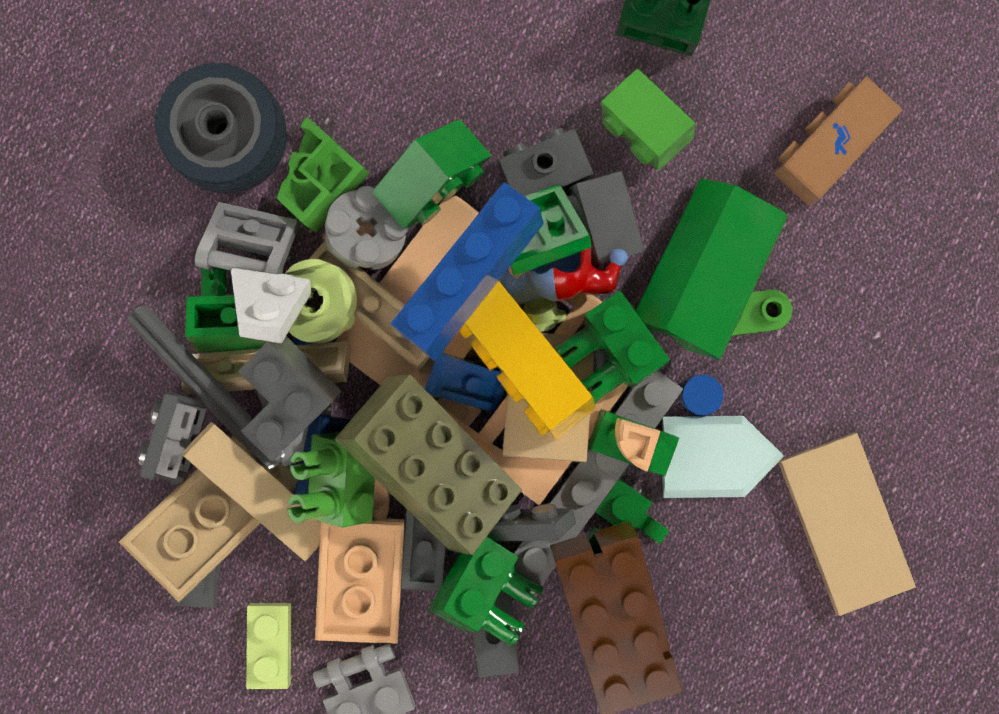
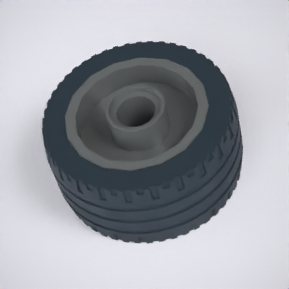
M215 62L210 64L204 63L194 68L191 67L188 71L182 72L180 76H177L174 81L170 82V85L166 87L164 94L161 95V100L158 102L155 116V133L160 149L169 164L180 175L200 188L212 192L230 194L247 191L267 180V177L273 174L274 170L277 169V165L281 162L287 142L286 123L282 109L268 87L245 69L227 63ZM226 127L225 131L219 134L220 130Z

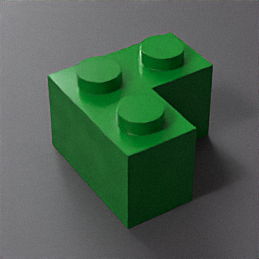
M459 119L416 138L372 193L403 229L418 221L424 225L439 213L441 208L437 204L442 199L447 200L463 185L469 188L483 176L485 172L481 167L492 155Z

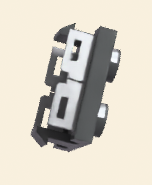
M177 391L165 393L163 400L156 399L149 420L150 423L155 424L151 439L143 441L137 457V464L142 465L139 477L154 480L156 477L170 480V486L186 480L187 475L178 473V471L188 472L190 462L186 459L184 465L181 464L183 458L181 453L191 443L190 437L193 434L197 435L200 433L207 407L198 397L194 398L191 397V394L186 395L184 392ZM197 410H201L197 424L195 425L193 424L196 416Z

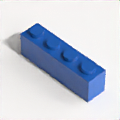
M503 182L390 324L401 336L435 361L543 226L540 207Z

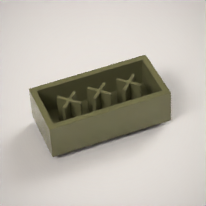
M410 374L389 376L335 438L352 457L451 551L473 555L522 491L514 480Z

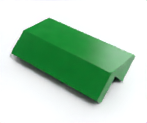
M700 178L635 312L649 330L672 336L685 350L721 360L788 217L787 214L736 185Z

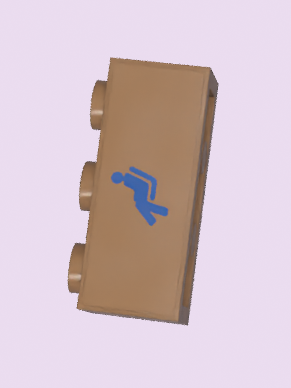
M867 76L856 86L848 82L832 99L837 106L828 116L821 111L804 129L810 135L800 145L794 140L777 158L782 165L773 174L808 206L818 201L903 110Z

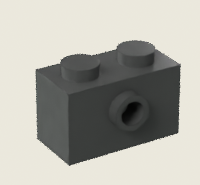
M563 128L554 129L540 137L542 142L530 147H526L525 143L515 145L503 152L504 157L498 159V168L504 182L523 196L560 184L562 189L565 190L577 183L591 180L594 174L575 128L564 132Z
M622 171L580 182L563 190L590 235L591 264L593 266L609 262L610 253L614 249H622L628 256L645 251Z

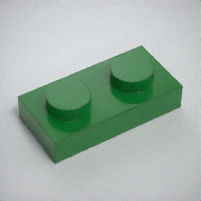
M601 409L588 442V449L633 465L622 455L615 437L616 420L620 418L640 425H647ZM659 430L660 434L648 471L666 476L679 437Z

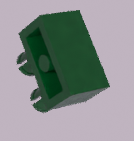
M625 0L615 35L692 56L699 44L711 0Z

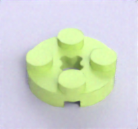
M308 259L294 264L285 272V274L292 277L310 279L311 294L307 301L313 299V292L316 290L318 295L323 296V304L318 311L308 307L306 301L289 330L292 336L304 342L325 343L337 338L343 331L349 330L353 326L357 295L354 284L344 269L320 259Z

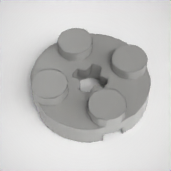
M362 186L358 190L349 191L338 197L328 210L325 221L326 245L339 262L350 268L358 269L360 266L364 268L372 267L371 270L386 267L399 255L408 232V227L403 229L372 193L375 189L374 187ZM358 222L372 223L375 236L371 237L366 233L361 237L357 233L359 229Z

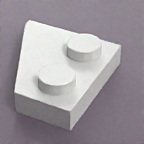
M233 268L231 275L240 337L282 343L311 294L310 279L292 277L288 274H271Z

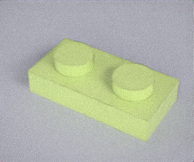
M250 603L247 606L246 689H288L291 685V603Z

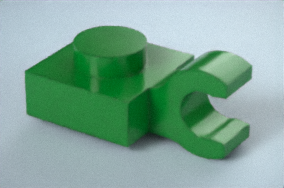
M620 479L617 480L595 511L612 525L629 521L633 528L636 526L659 544L669 533L667 528L646 514L652 502Z

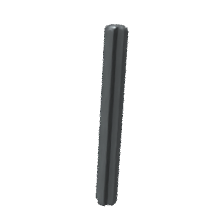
M139 306L129 314L127 323L265 470L273 469L284 459L285 453L282 451L271 461L241 432L253 419L147 306Z

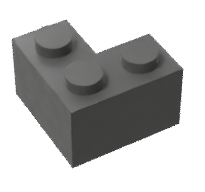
M285 337L282 343L267 341L238 372L270 403L241 432L273 461L342 391L290 339Z

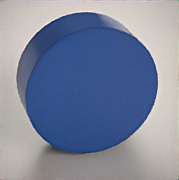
M709 375L693 376L682 386L683 390L680 394L682 404L692 414L709 415L717 411L722 404L724 396L722 386L715 378Z

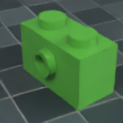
M638 68L601 101L602 123L606 129L616 138L622 135L631 144L630 150L633 155L644 165L651 163L658 171L694 139L695 122Z

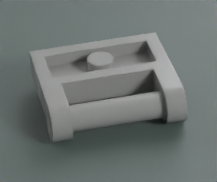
M218 202L197 248L195 266L208 270L213 266L226 270L238 268L282 274L284 264L298 231V222L296 219ZM218 245L269 256L268 262L217 251L216 249Z

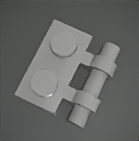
M391 643L377 648L375 645L361 649L362 654L341 661L340 658L327 662L326 668L313 672L317 688L333 683L337 692L327 695L323 699L328 714H404L415 709V702L402 668L399 667L385 672L382 664L396 658ZM367 669L371 679L352 686L348 676Z

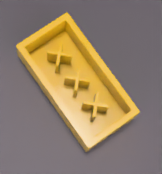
M498 281L459 332L465 339L473 335L475 339L469 344L490 371L496 367L500 369L502 373L496 378L517 404L524 399L529 407L523 412L543 437L550 432L554 439L557 440L595 410L593 396Z

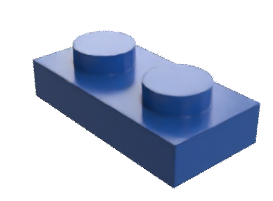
M443 352L436 359L424 388L432 396L495 412L498 409L505 389L496 378L502 373L500 369L494 368L490 371L486 365Z

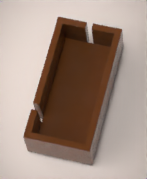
M627 521L594 531L595 539L602 552L595 555L586 534L550 545L600 713L613 714L682 693L639 537L631 523Z

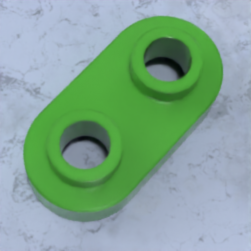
M777 290L752 292L732 336L774 331L784 327L792 316V305L789 298ZM768 303H774L777 306L778 314L776 317H770L767 314L766 306Z

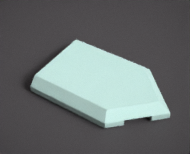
M673 416L661 419L662 431L679 437L666 476L662 475L663 498L745 497L784 457L744 416Z

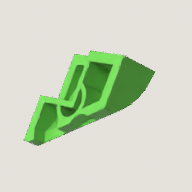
M306 117L301 124V128L305 133L298 153L292 152L288 163L289 174L281 184L277 199L303 224L317 233L325 224L328 210L332 203L341 195L354 191L368 176L369 172L313 121Z

